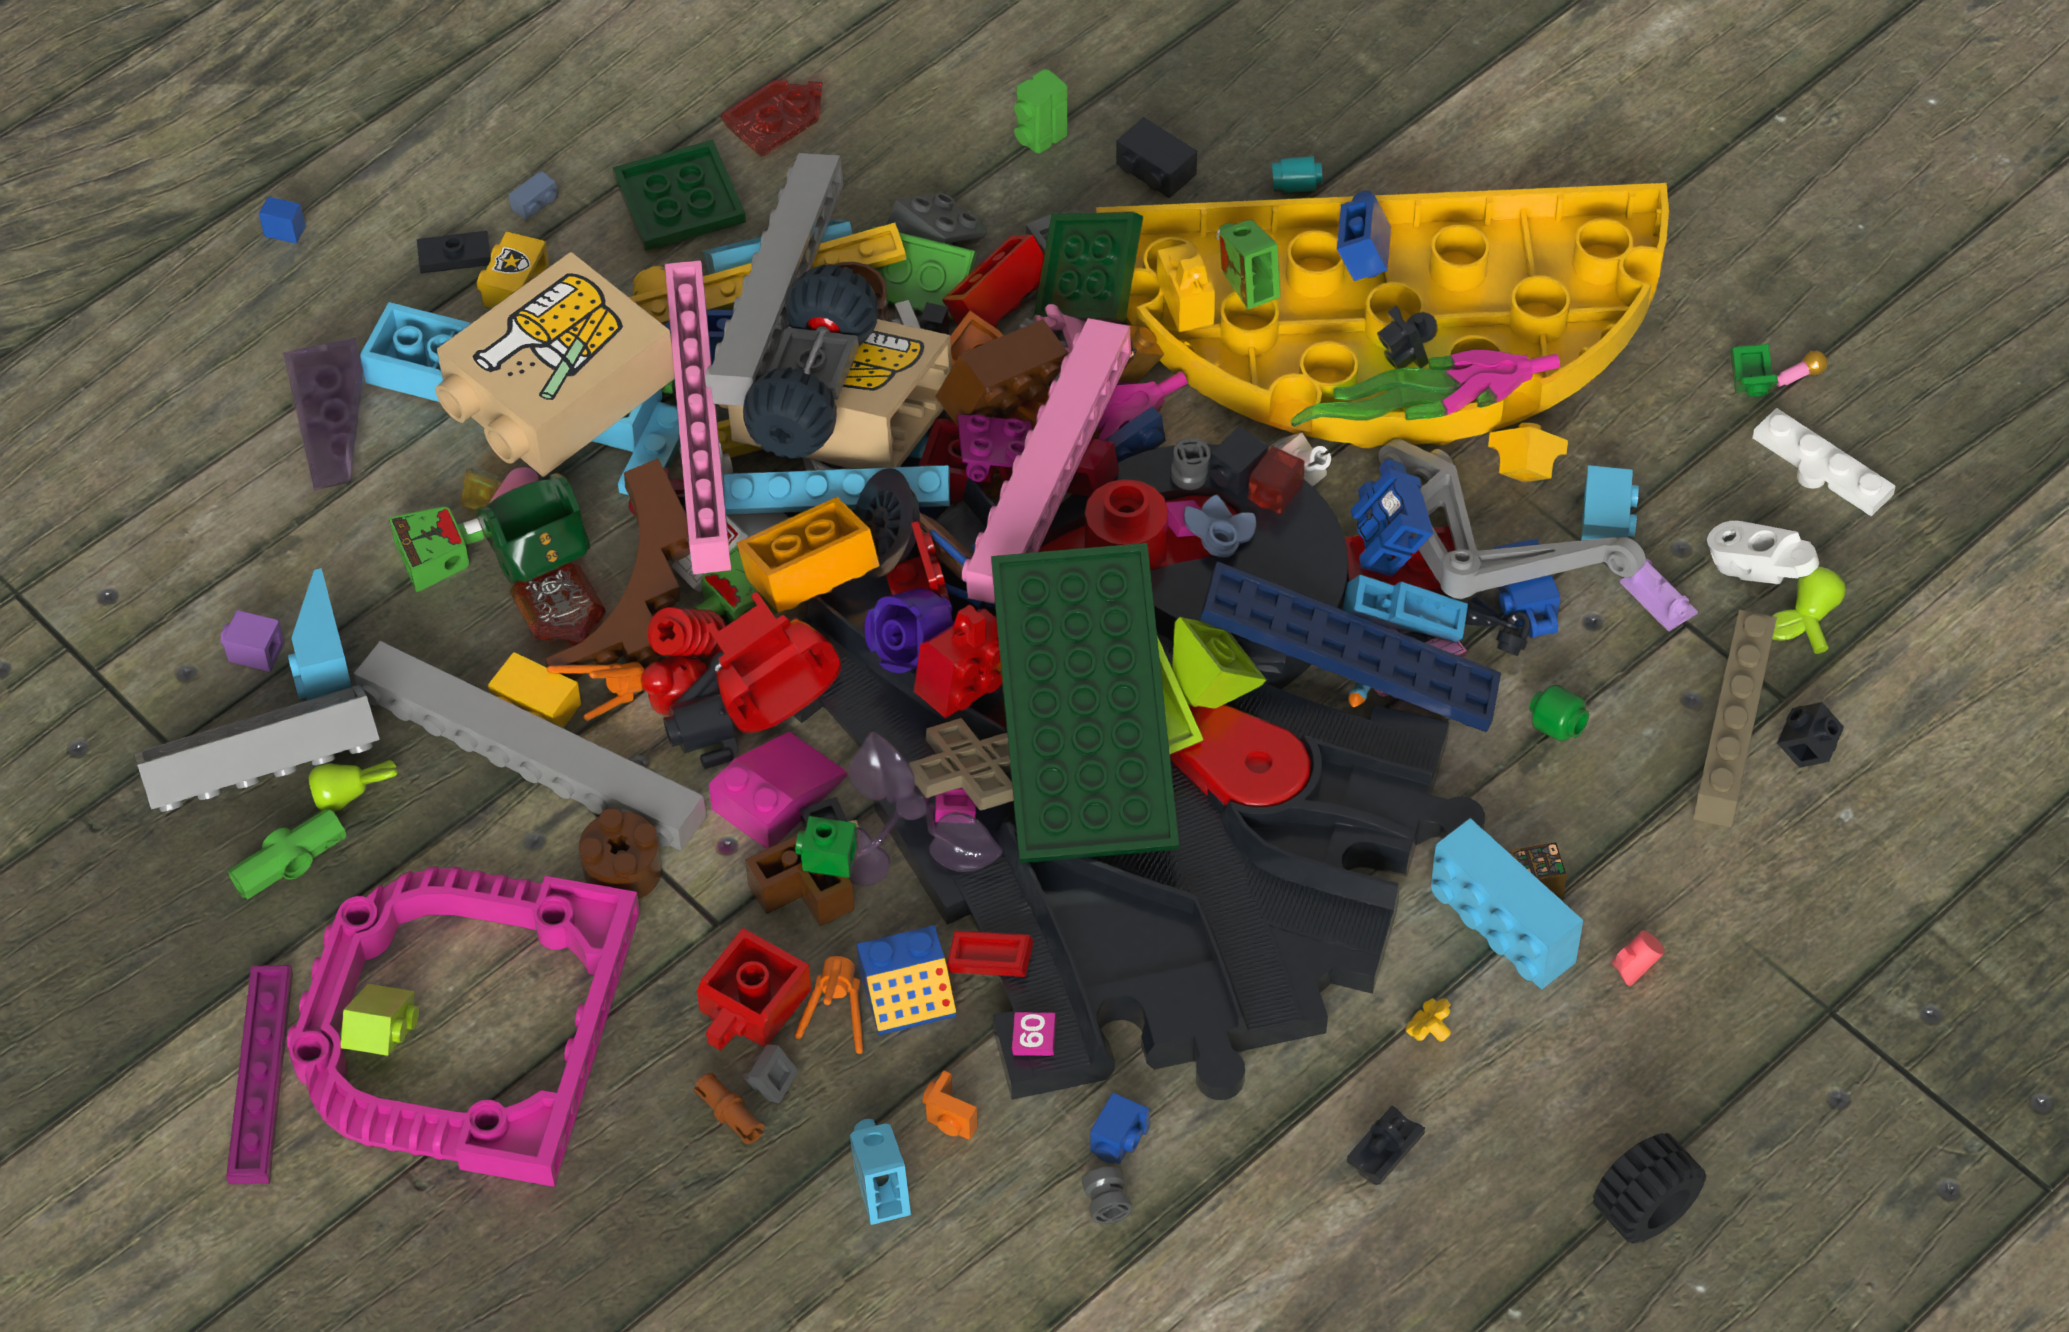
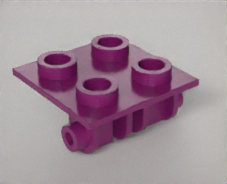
M958 414L962 462L967 463V476L975 482H981L988 475L990 465L1013 467L1016 456L1022 455L1025 449L1027 433L1029 430H1032L1031 422L1016 418L1000 419L978 414Z

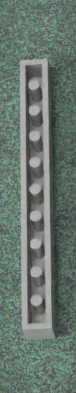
M799 153L794 166L789 167L786 186L779 191L777 208L771 210L768 230L762 232L759 252L753 254L751 272L749 275L744 276L742 294L740 297H736L734 301L733 316L731 320H727L725 323L722 343H717L713 365L708 366L706 370L705 383L707 388H711L713 404L744 406L746 393L752 384L761 375L768 372L785 329L789 326L786 310L789 291L796 280L803 273L811 269L844 185L840 155Z
M379 641L354 672L356 685L361 686L367 695L370 705H380L390 710L397 718L403 721L411 720L423 726L427 732L434 736L442 735L454 741L461 749L467 752L475 751L487 757L491 763L498 767L506 766L520 773L524 779L531 783L539 782L551 788L562 798H572L584 804L595 814L600 815L606 809L615 808L620 812H631L640 815L655 827L658 842L661 846H671L682 851L706 819L703 795L386 643Z

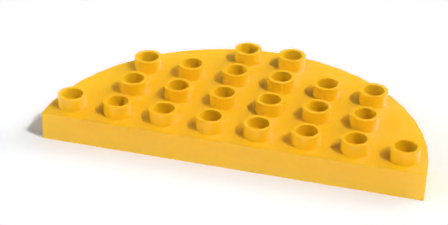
M1667 183L1375 195L1391 225L1388 271L1382 272L1375 277H1366L1354 281L1337 250L1341 205L1351 202L1354 196L1096 207V213L1135 212L1143 216L1126 322L1132 326H1144L1155 334L1157 338L1156 343L1164 354L1160 361L1174 374L1181 371L1185 375L1188 384L1200 394L1255 421L1291 433H1303L1304 436L1327 441L1351 443L1360 448L1386 445L1395 438L1402 439L1412 445L1429 443L1434 445L1449 444L1457 439L1485 434L1519 423L1553 407L1579 391L1605 370L1618 356L1643 322L1655 296L1661 274L1669 219ZM1246 220H1253L1277 243L1280 298L1251 309L1245 307L1221 269L1220 245L1217 239V231L1227 223L1236 225ZM1192 242L1197 255H1201L1215 289L1214 324L1179 332L1157 281V250ZM1395 306L1400 309L1405 322L1412 315L1421 312L1431 314L1437 322L1438 331L1436 336L1432 340L1423 343L1429 363L1422 369L1412 362L1400 372H1397L1384 355V351L1387 349L1379 340L1377 332L1391 323L1387 312ZM1469 350H1492L1513 355H1527L1529 359L1555 353L1559 357L1560 368L1533 373L1531 380L1522 383L1499 402L1493 400L1489 396V392L1449 415L1442 409V400L1458 390L1445 377L1446 370H1454L1451 363V355Z

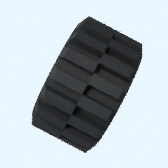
M1660 1133L1634 1145L1613 1163L1602 1177L1594 1192L1593 1204L1628 1243L1643 1242L1665 1231L1687 1212L1704 1186L1706 1180L1705 1170L1671 1134Z

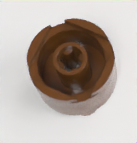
M610 808L604 810L598 818L593 820L584 829L579 841V853L583 875L587 883L637 892L638 899L647 896L657 886L662 874L661 856L657 831L649 821L635 813L620 812L618 809Z

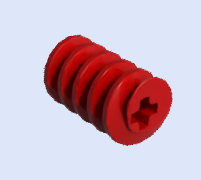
M664 608L652 617L648 626L647 636L652 649L661 655L712 658L721 649L706 625L713 622L717 630L720 631L726 627V624L719 614L711 610Z

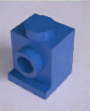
M1112 1092L1090 1131V1151L1106 1163L1120 1164L1127 1151L1131 1153L1135 1151L1141 1135L1147 1134L1149 1130L1150 1109Z

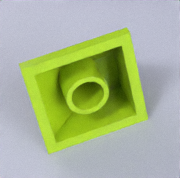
M1183 617L1177 619L1174 629L1172 670L1188 704L1194 707L1203 706L1216 709L1264 684L1266 678L1230 632L1202 621Z

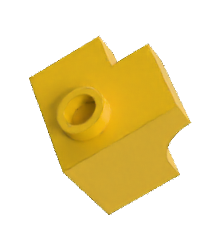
M1521 423L1519 428L1489 433L1488 447L1496 449L1500 456L1499 473L1521 482L1551 479L1554 460L1557 456L1567 455L1568 440L1542 431L1541 426L1535 423Z

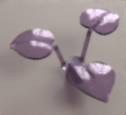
M874 731L869 734L863 746L852 759L849 767V779L853 787L864 797L871 800H881L886 797L890 803L896 801L897 809L873 841L864 829L856 827L858 846L849 878L852 884L871 886L881 882L886 877L890 869V858L887 852L878 846L884 841L901 817L907 820H915L926 815L928 832L935 836L929 847L930 854L939 864L950 870L960 872L978 870L991 864L1001 856L1003 848L992 838L981 822L968 814L960 812L946 814L940 818L936 827L934 822L935 806L930 804L933 796L929 798L924 796L915 784V776L911 767L889 742Z

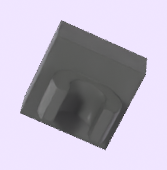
M767 1044L761 1055L754 1057L752 1061L755 1065L750 1073H744L743 1078L752 1089L759 1090L768 1102L780 1103L799 1070L779 1045Z

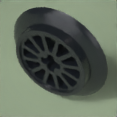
M894 468L882 469L869 479L859 496L854 512L871 531L880 566L868 571L866 575L874 578L885 576L897 564L907 558L916 541L911 523L916 521L920 523V510L916 495L910 489L904 475Z

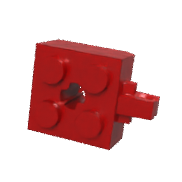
M971 605L966 606L958 611L954 625L920 644L914 692L945 718L958 710H965L973 701L986 693L994 692L1002 684L996 617L986 609L975 610Z
M742 928L703 976L697 989L699 1011L711 1017L713 1021L706 1031L707 1043L722 1051L737 1034L740 1037L742 1035L764 1048L767 1044L769 1045L811 991L809 964Z

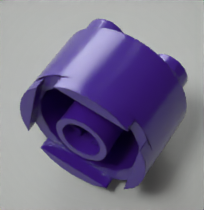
M915 588L883 597L877 601L876 606L870 609L866 615L865 638L870 651H876L882 661L878 663L884 669L893 673H905L915 670L918 665L920 644L953 625L951 617L952 605L947 598L939 597L934 592L924 588Z

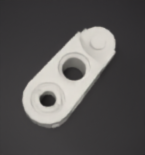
M1727 521L1714 527L1707 537V543L1718 570L1727 576L1740 577V580L1780 584L1784 577L1798 579L1799 577L1807 576L1817 569L1819 565L1815 547L1811 542L1801 540L1797 531L1743 521Z

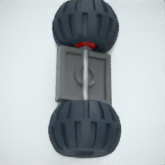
M832 264L816 266L803 273L789 291L786 310L791 328L786 327L768 372L761 375L752 384L746 393L743 406V419L747 432L755 443L761 444V448L767 452L772 451L780 457H806L823 447L833 434L837 417L834 399L839 398L857 350L872 334L878 319V302L873 288L859 273H852V269L847 267L842 269L839 265Z

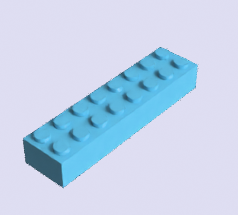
M389 302L360 354L365 382L439 402L435 388L443 382L437 348L472 323ZM661 389L592 440V442L634 452L657 403L662 400Z

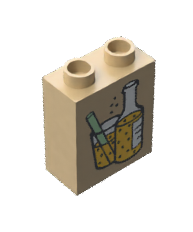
M570 252L437 348L443 382L436 386L435 392L442 407L453 419L463 423L472 417L484 427L485 437L489 445L502 460L512 464L521 458L544 477L675 379L670 330L574 253Z
M877 319L874 331L857 350L839 398L834 399L837 417L833 434L823 447L804 458L851 469L900 467L934 423L935 419L944 410L935 396L952 369L950 335ZM719 404L720 407L726 408L729 411L732 441L761 447V444H756L747 432L743 419V406Z

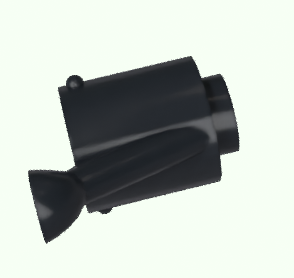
M722 650L712 657L709 668L669 706L671 716L663 718L671 747L680 745L684 754L718 743L723 745V748L700 755V761L704 769L730 762L738 752L732 721L726 711L718 688L716 672L722 668L718 659L723 655Z

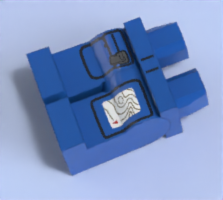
M1387 459L1379 467L1380 479L1377 482H1365L1358 489L1360 500L1351 508L1352 517L1358 519L1356 523L1357 530L1363 538L1365 545L1364 552L1359 556L1361 568L1393 577L1411 558V553L1415 554L1434 533L1420 490V478L1407 474L1403 463Z

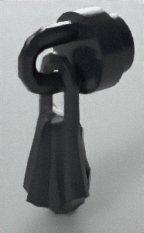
M1473 597L1467 603L1466 625L1491 627L1501 625L1504 629L1503 631L1499 630L1496 640L1499 641L1497 648L1515 656L1519 655L1520 650H1525L1528 643L1526 637L1530 630V619L1526 614L1521 612L1513 613L1507 621H1504L1496 611L1477 597ZM1517 619L1523 621L1519 636L1510 633L1511 630L1518 631L1520 629L1514 624Z

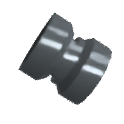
M1197 438L1182 439L1175 445L1170 470V477L1175 485L1185 490H1194L1204 485L1207 480L1208 465L1210 463V449L1208 445Z
M1102 1167L1085 1175L1082 1179V1185L1085 1195L1091 1198L1089 1210L1095 1223H1115L1131 1213L1132 1205L1129 1196L1122 1190L1125 1186V1181L1119 1168Z

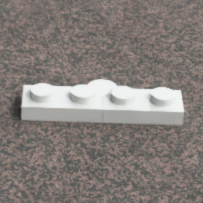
M1778 408L1754 429L1753 439L1798 468L1797 479L1804 487L1819 488L1827 482L1830 490L1870 516L1878 511L1894 495L1896 487L1894 484Z

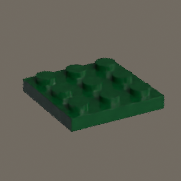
M713 140L613 167L615 181L645 251L746 223L745 211Z
M1135 212L1051 214L1034 316L1047 317L1045 307L1053 304L1059 308L1062 314L1083 321H1087L1089 318L1105 322H1125L1143 216Z

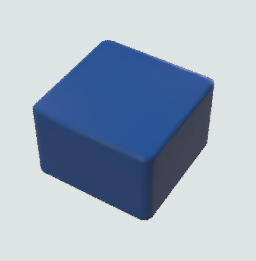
M268 197L259 212L265 237L296 244L306 227L299 203Z

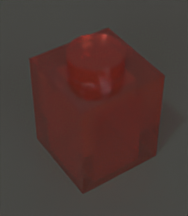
M1271 446L1250 475L1249 499L1262 508H1269L1282 514L1303 485L1305 461L1277 447Z

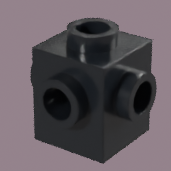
M1823 702L1792 708L1788 714L1777 744L1799 768L1826 763L1830 761L1837 747L1844 726Z

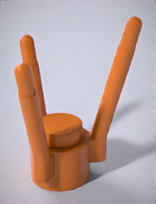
M638 662L609 665H550L547 667V672L589 673L591 678H606L608 689L612 693H617V697L584 715L586 721L600 716L622 703L632 702L634 700L633 693L643 690L640 679L644 668Z
M832 956L825 959L822 975H818L816 978L815 988L795 1032L796 1039L802 1038L822 992L825 994L823 1001L825 1005H830L832 998H843L849 993L855 1051L857 1054L863 1052L859 1003L861 981L854 978L855 964L851 960L842 956Z

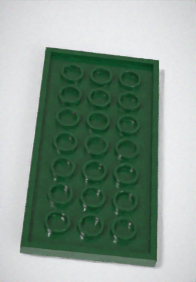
M1147 543L991 556L1019 863L1178 850L1179 837Z

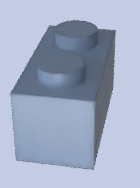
M540 171L509 193L511 209L524 220L537 214L539 210L558 198L556 182L543 171Z

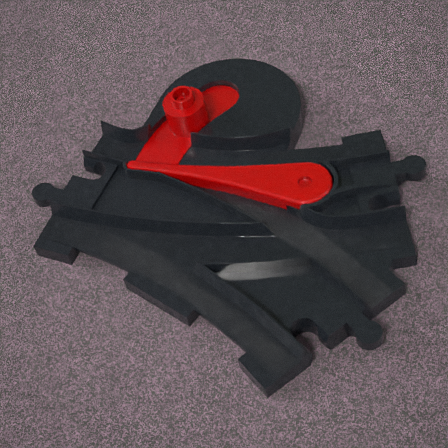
M1207 444L1210 449V456L1211 452L1219 445ZM1175 445L1131 456L1118 463L1119 473L1114 480L1096 489L1090 497L1072 494L1060 504L1038 551L1045 552L1147 543L1157 636L1171 668L1173 664L1175 622L1179 617L1200 621L1210 577L1217 561L1340 610L1343 609L1347 583L1348 556L1343 531L1328 503L1304 478L1288 467L1267 458L1266 469L1239 495H1236L1228 488L1219 486L1209 476V463L1207 480L1204 485L1194 490H1185L1175 485L1170 477ZM967 477L963 500L935 521L974 554L971 547L976 543L978 534L985 532L990 509L992 506L997 507V505L989 499L975 481ZM1191 495H1209L1212 497L1218 495L1221 500L1225 501L1224 504L1232 516L1237 515V513H1253L1255 515V533L1251 540L1240 543L1233 555L1229 557L1214 556L1203 547L1201 538L1198 536H1176L1168 525V508L1166 503L1194 500L1202 509L1205 502L1211 497ZM916 541L906 558L907 560L920 557ZM938 560L945 583L967 591V582L960 580ZM865 574L862 577L844 582L827 593L810 598L807 616L802 619L803 622L813 627L831 643L841 660L842 669L836 680L822 695L793 716L803 723L824 707L857 743L888 782V786L873 792L874 809L947 925L971 915L979 932L1028 934L1034 941L1026 977L999 976L1012 1011L993 1015V1032L1012 1100L1107 1080L1115 1070V1060L1110 1043L1101 1031V1028L1115 1020L1132 1022L1141 1029V1046L1146 1063L1154 1070L1194 1061L1197 1063L1196 1084L1200 1092L1208 1098L1215 1100H1227L1235 1097L1242 1090L1245 1082V1062L1237 1052L1325 1034L1327 1032L1328 1015L1320 993L1330 984L1373 994L1396 917L1399 901V883L1350 870L1364 867L1407 877L1416 845L1434 837L1444 839L1470 818L1484 830L1485 812L1477 801L1460 796L1450 799L1432 796L1448 740L1450 722L1374 705L1369 720L1283 691V688L1305 672L1312 664L1231 633L1266 678V681L1262 686L1216 709L1203 706L1194 707L1188 704L1203 741L1170 755L1179 849L1019 863L1014 801L981 811L975 805V823L935 822L936 795L926 798L909 776V762L936 754L926 741L927 728L962 718L979 741L1007 733L1003 685L1001 684L994 692L986 693L976 699L965 710H958L945 718L914 692L917 669L905 673H893L884 669L878 663L882 660L877 652H871L867 645L865 619L869 610L876 606L879 599L892 595L886 575L874 578ZM948 593L952 605L951 617L953 625L958 611L966 606L971 605L975 610H980L971 602ZM985 604L982 609H986L996 617L995 607H989ZM1011 772L1006 773V776H1007V777L1010 779V781L1012 782V780H1011ZM1015 1012L1056 1014L1054 1056L1013 1055L1012 1041Z

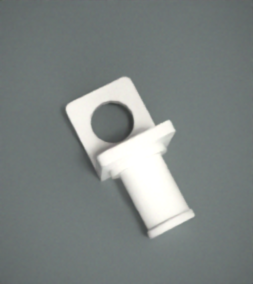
M1303 433L1283 437L1268 448L1267 458H1277L1280 464L1297 473L1311 486H1314L1327 475L1326 468L1331 462L1330 453L1321 455L1327 449L1323 446L1312 448Z

